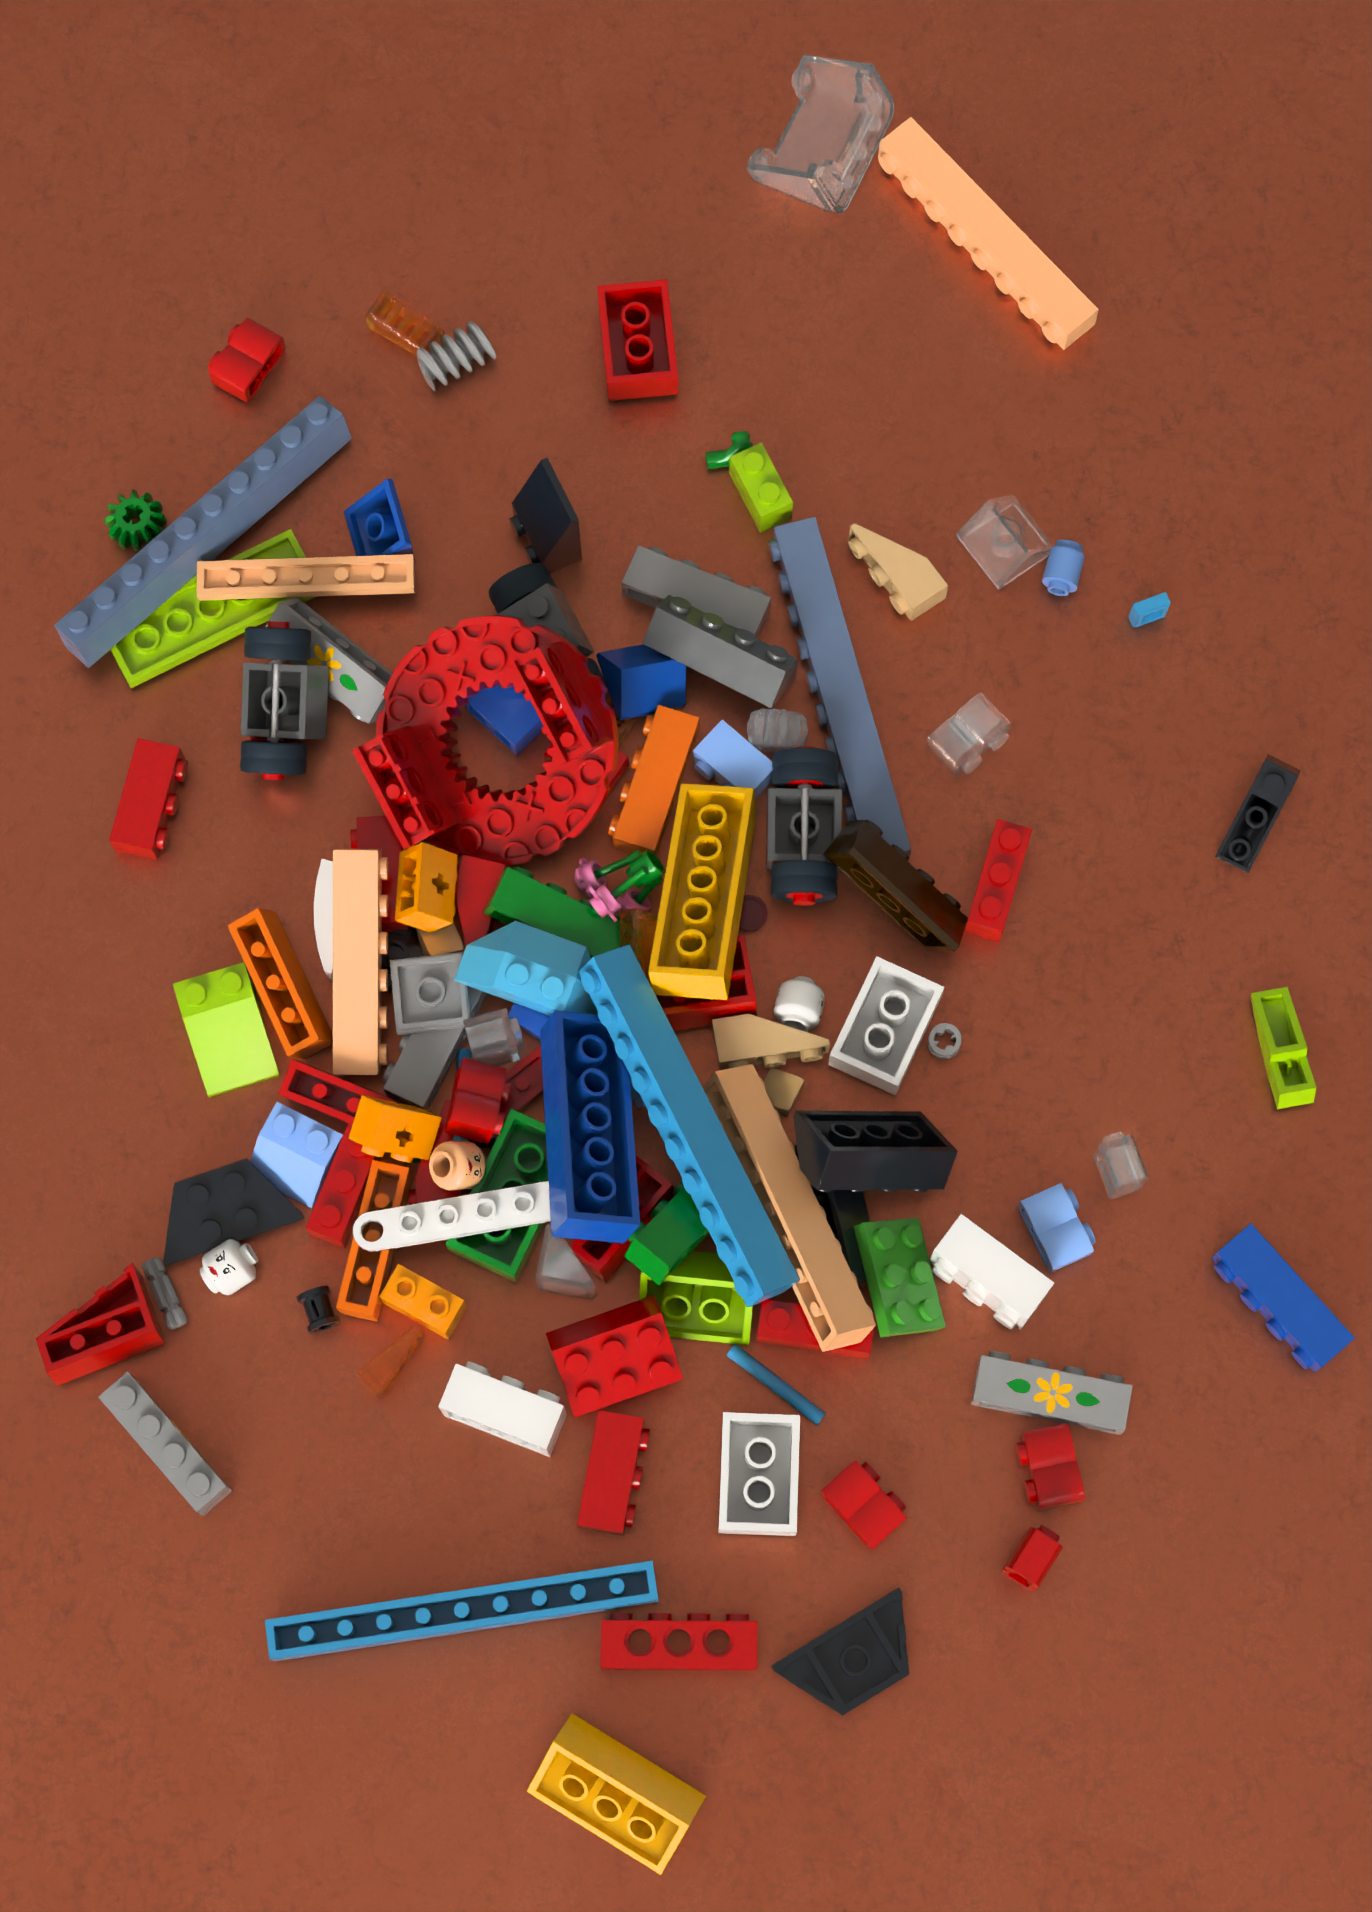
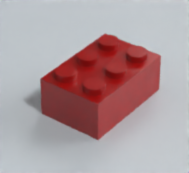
M667 279L597 286L608 401L678 394V372Z
M654 1295L546 1333L574 1417L683 1379L661 1310Z

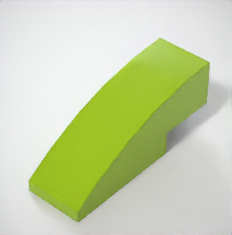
M1288 987L1251 993L1260 1047L1277 1109L1314 1103L1317 1087L1306 1057L1308 1048Z

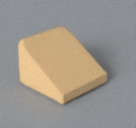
M454 922L431 933L416 928L423 956L458 953L465 950Z
M770 1068L764 1080L766 1093L774 1109L788 1117L804 1086L805 1079Z

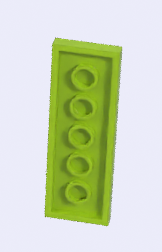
M289 529L228 560L306 558L292 530ZM196 575L110 650L132 689L244 633L246 627H257L269 621L279 602L295 597L198 600ZM315 597L298 598L305 603Z

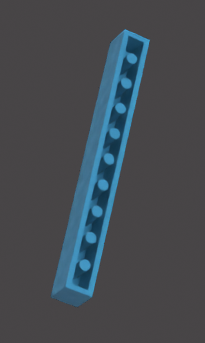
M630 944L593 956L578 972L581 977L582 986L589 993L598 1011L601 1023L606 1026L615 1044V1051L618 1057L623 1060L631 1076L632 1085L640 1094L648 1110L650 1121L657 1128L663 1139L669 1158L674 1161L682 1177L683 1186L691 1195L699 1211L700 1220L708 1229L717 1247L719 1258L726 1264L734 1280L737 1293L743 1298L748 1308L785 1292L800 1281V1278Z
M652 1560L265 1620L269 1660L276 1662L659 1603Z

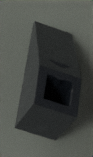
M1269 754L1267 755L1215 857L1249 873L1301 770Z

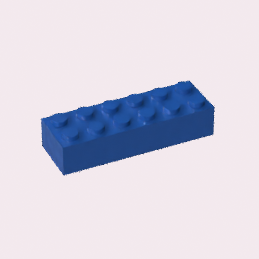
M555 1010L540 1030L552 1237L625 1243L640 1226L630 1074L623 1060L618 1057L615 1051V1044L598 1015Z

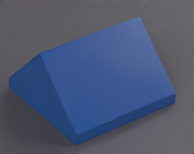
M387 478L344 511L356 556L413 554L414 556L393 479Z
M644 644L598 652L596 655L619 720L655 714L658 705L674 710L685 707L686 665Z

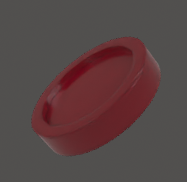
M754 895L744 896L739 925L741 931L754 932L762 928L766 923L768 911L762 899Z

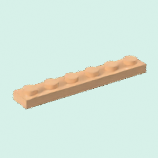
M413 554L197 561L198 600L415 593Z

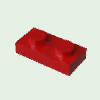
M540 1046L506 1072L505 1081L511 1082L506 1103H500L499 1112L505 1113L504 1122L511 1109L521 1112L543 1094Z

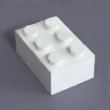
M876 956L830 1053L828 1065L896 1096L942 998L944 987Z
M962 1214L936 1246L930 1258V1264L934 1266L932 1272L948 1284L952 1280L965 1289L962 1293L968 1300L977 1306H981L983 1303L995 1311L993 1317L1008 1329H1012L1015 1326L1021 1330L1054 1285L1053 1281Z
M467 1361L465 1367L455 1364L438 1406L445 1417L542 1455L551 1456L567 1416L564 1405H561L562 1402L559 1401V1396L541 1389L538 1390L537 1395L526 1391V1388L523 1387V1382L503 1375L501 1381L491 1377L487 1368Z
M723 1412L719 1533L796 1536L800 1415Z

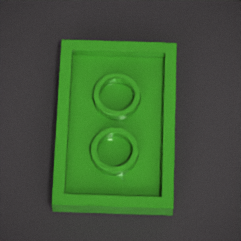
M919 1218L863 1222L854 1226L880 1338L931 1332L945 1328L946 1325Z

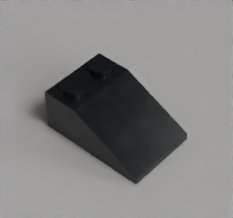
M545 458L539 462L513 500V517H510L509 520L518 538L524 536L528 547L524 548L530 564L542 563L551 574L582 560L578 517L548 458Z

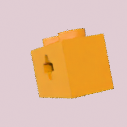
M424 842L400 852L395 921L429 933L453 924V917L455 915V885L458 877L456 854Z
M362 1095L348 1139L361 1144V1151L372 1156L383 1157L384 1152L391 1153V1158L407 1163H412L413 1158L429 1160L442 1117L420 1107Z
M400 1264L395 1268L379 1296L383 1304L448 1340L467 1309L463 1299Z

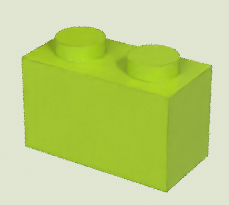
M762 442L730 456L729 474L759 532L762 533L792 519L793 501Z

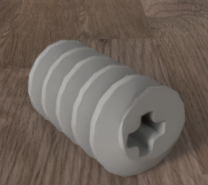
M469 321L466 323L467 334L461 328L454 329V340L448 334L441 337L442 346L436 341H431L429 343L430 353L423 347L417 349L416 353L420 370L433 391H436L435 379H438L445 386L448 384L446 375L448 372L459 379V366L461 365L469 373L472 372V359H475L481 366L485 365L483 354L486 352L493 359H496V353L490 340L482 328L478 327L474 322Z

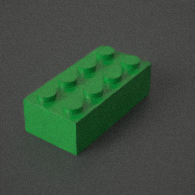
M511 1109L485 1162L484 1176L480 1183L473 1187L470 1194L548 1181L545 1124ZM545 1223L448 1239L445 1245L450 1253L517 1283Z

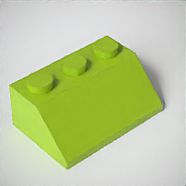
M692 1251L660 1285L641 1271L639 1300L654 1295L661 1310L669 1337L749 1345L753 1306L747 1308L743 1298L737 1293L734 1280L726 1264L719 1258L718 1253Z

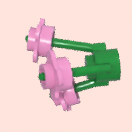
M637 849L628 857L603 868L596 860L588 862L586 858L579 859L580 866L575 869L574 874L575 882L582 892H587V895L591 898L589 902L593 906V913H598L601 918L608 914L614 922L618 921L614 915L617 911H619L622 917L633 923H640L643 919L646 921L651 919L652 916L649 911L652 908V904L647 896L657 885L663 882L661 875L665 873L663 864L652 851L647 849L642 853ZM629 865L630 868L626 870L629 878L610 892L606 887V875ZM633 885L637 886L638 888L645 885L641 892L635 889H629ZM629 889L623 897H620L622 893Z

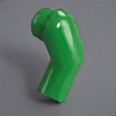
M747 431L735 432L731 437L733 445L728 449L705 452L707 469L729 467L730 456L753 446V443L750 442V434Z

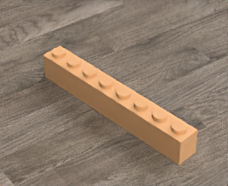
M912 117L908 118L880 141L878 161L884 171L888 174L893 173L901 181L904 191L911 198L916 197L924 205L928 216L935 222L939 221L948 230L950 238L956 245H963L971 254V258L976 266L981 270L986 269L994 277L997 287L1004 294H1010L1018 302L1021 312L1027 318H1033L1042 327L1043 334L1050 342L1057 343L1065 350L1095 325L1099 309Z
M753 1064L715 1071L703 1087V1090L800 1278V1281L792 1287L822 1352L861 1343L876 1326L873 1312L862 1296L857 1278L845 1260L841 1244L835 1238L827 1222L826 1213L818 1203L811 1188V1182L800 1170L795 1147L789 1141L783 1129L779 1113L774 1109L766 1093L763 1080L758 1076Z

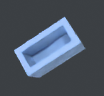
M723 719L693 750V762L695 763L694 768L707 780L713 778L721 786L754 788L756 799L772 782V761Z

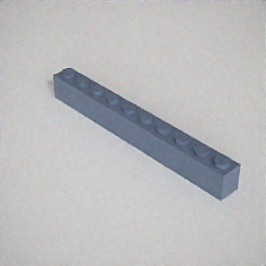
M319 395L61 618L54 627L65 647L84 665L90 668L197 574V561L214 560L347 444L352 438L344 415Z
M816 517L775 526L773 540L768 541L769 550L773 562L779 561L782 573L777 574L782 594L788 593L791 605L787 606V613L791 627L798 626L801 638L796 639L800 659H807L810 671L805 672L810 693H817L819 704L815 705L817 720L820 726L826 725L829 738L824 739L826 750L838 755V784L836 787L837 789H842V793L845 792L848 805L843 806L847 824L854 820H869L882 830L883 835L881 837L890 845H897L904 850L910 859V843Z

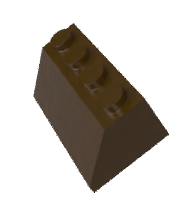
M869 820L850 821L823 855L836 865L844 875L926 951L955 952L960 946L968 919L959 910L961 908L960 903L947 893L942 894L933 886L935 880L922 869L916 870L907 861L909 856L897 845L887 843L881 837L883 832L876 824Z

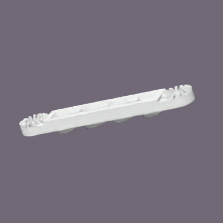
M549 1181L367 1212L355 1221L353 1236L362 1249L369 1252H377L379 1250L551 1221ZM372 1221L380 1223L383 1226L382 1237L374 1242L366 1241L362 1236L364 1225Z

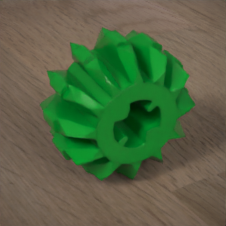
M133 489L130 498L125 499L122 494H118L119 505L108 504V511L111 515L105 517V524L110 528L108 534L111 540H119L118 543L124 550L132 544L134 550L139 552L141 544H148L152 541V537H156L163 531L161 527L167 525V519L162 514V504L159 501L153 502V497L150 493L146 492L139 498L138 492ZM138 518L139 522L133 524L132 520Z

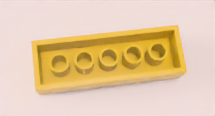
M681 783L648 971L655 995L728 1000L757 817L754 788Z

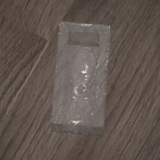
M507 1008L463 1020L474 1060L494 1066L520 1060L518 1049L525 1047L517 1017L509 1019Z

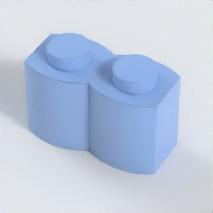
M1062 1183L1018 1203L1017 1207L1049 1273L1083 1259L1094 1252L1092 1247L1096 1243L1094 1234L1087 1223L1081 1224L1076 1214V1210L1079 1209L1078 1201L1071 1189L1065 1190Z

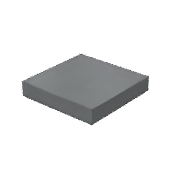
M464 952L390 960L397 1035L472 1027L468 986L454 981Z

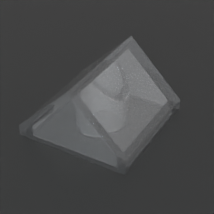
M1014 494L988 500L956 533L957 538L998 590L1048 557L1050 549L1054 547Z
M551 1223L546 1225L535 1278L539 1291L587 1300L597 1297L595 1283L565 1239L552 1237Z

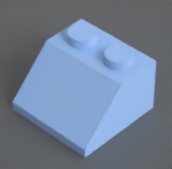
M276 1102L258 1135L250 1161L283 1195L313 1209L343 1134Z

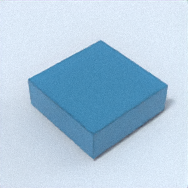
M1164 592L1132 604L1128 615L1132 627L1137 628L1164 618L1171 604L1167 593Z

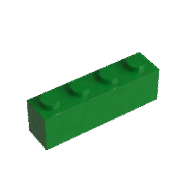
M507 867L500 874L483 911L484 914L506 925L518 921L586 946L591 958L629 944L633 949L640 934V931L632 928L633 924L629 920L616 915L615 917L618 919L616 922L607 915L601 918L598 913L592 912L593 906L588 900L580 899L577 901L567 896V891L556 884L547 883L544 885L534 880V875L531 872L520 867H513V869Z
M682 1180L672 1192L674 1195L673 1199L670 1202L663 1199L650 1214V1217L653 1219L647 1225L640 1222V1226L627 1239L631 1242V1245L624 1257L658 1285L709 1234L708 1229L702 1224L699 1211L691 1195L685 1190Z

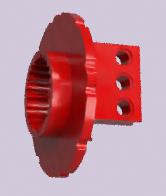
M487 615L460 620L455 628L445 626L429 634V640L424 646L416 645L404 656L385 687L383 696L386 702L384 709L377 715L376 738L353 749L352 752L403 849L428 841L433 846L456 855L464 854L511 866L530 862L536 854L547 856L563 847L567 837L575 838L588 827L602 808L611 789L608 777L617 767L619 742L614 708L609 707L605 701L607 689L600 676L594 675L589 671L588 659L563 636L546 626L538 624L530 627L524 623L522 618ZM501 686L503 689L514 687L516 693L526 692L523 694L526 701H531L544 726L541 728L543 734H548L547 739L551 740L554 745L547 749V753L552 757V760L543 763L542 766L546 771L537 774L535 782L527 784L525 788L520 790H511L503 793L502 789L490 792L489 785L487 784L477 787L478 779L476 777L466 778L467 766H458L457 764L461 754L452 751V748L458 744V741L450 737L451 732L458 730V726L452 722V719L462 715L458 707L467 705L469 703L468 697L477 695L480 690Z

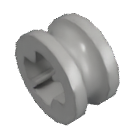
M942 1023L936 1025L928 1037L929 1051L939 1059L952 1058L960 1049L962 1042L961 1033L952 1024ZM944 1033H948L951 1035L950 1041H955V1045H947L945 1050L938 1047L939 1041H934L935 1036L942 1037Z

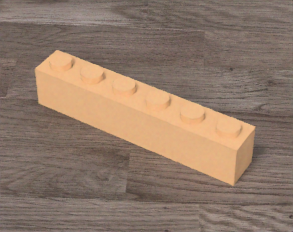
M382 849L333 850V1075H378L381 1072V1066H387L388 1044L381 1043V1029H387L388 1007L382 1006V991L388 990V969H382V954H388V932H382V917H388V895H382V880L388 879V857H382Z

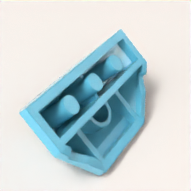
M514 921L466 946L454 981L549 1016L555 1010L598 1015V1011L589 993L582 986L581 977L578 973L591 959L586 946L518 921Z

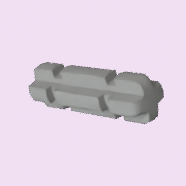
M159 1257L147 1260L142 1264V1269L146 1278L151 1280L149 1286L159 1309L165 1313L163 1318L167 1327L170 1330L182 1327L187 1323V1318L183 1309L178 1307L180 1301L169 1276L164 1274L166 1269L162 1260Z

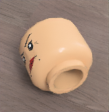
M466 1140L448 1141L439 1144L432 1152L429 1162L430 1175L433 1181L440 1188L449 1191L466 1190L475 1187L482 1180L486 1167L485 1157L481 1149L475 1143Z

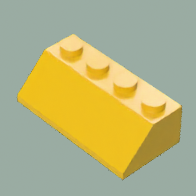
M573 1713L554 1739L527 1790L529 1794L660 1875L706 1798V1795Z

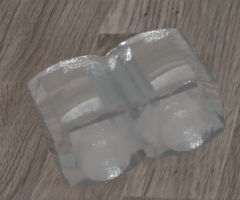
M980 692L962 706L955 715L941 724L927 738L926 746L955 776L963 771L969 774L982 762L983 759L980 757L982 753L989 748L995 751L1009 738L1007 732L1011 722Z
M1119 1131L1102 1138L1103 1143L1097 1146L1098 1152L1093 1155L1108 1198L1115 1199L1141 1189L1144 1186V1182L1149 1179L1133 1135L1125 1136L1123 1131Z

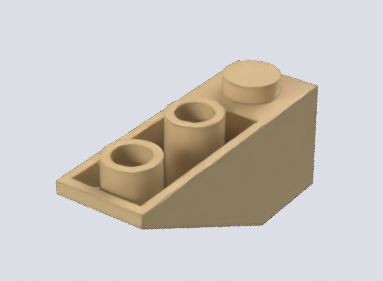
M854 523L850 526L848 541L850 550L856 558H863L870 567L868 570L873 581L879 587L884 585L891 594L889 598L893 607L899 614L905 613L910 621H913L946 598L948 584L927 557Z
M743 1014L712 1019V1032L719 1070L749 1064H764L765 1068H775L785 1065L786 1060L801 1058L802 1062H812L822 1059L823 1054L829 1053V1039L755 1015Z

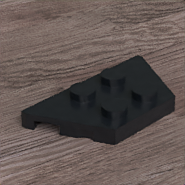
M248 1158L174 1183L163 1261L165 1266L208 1252L228 1239L240 1241L302 1220L304 1216L298 1207L296 1208Z
M900 1588L895 1589L771 1666L773 1671L842 1716L908 1676L909 1665L906 1650L903 1598Z

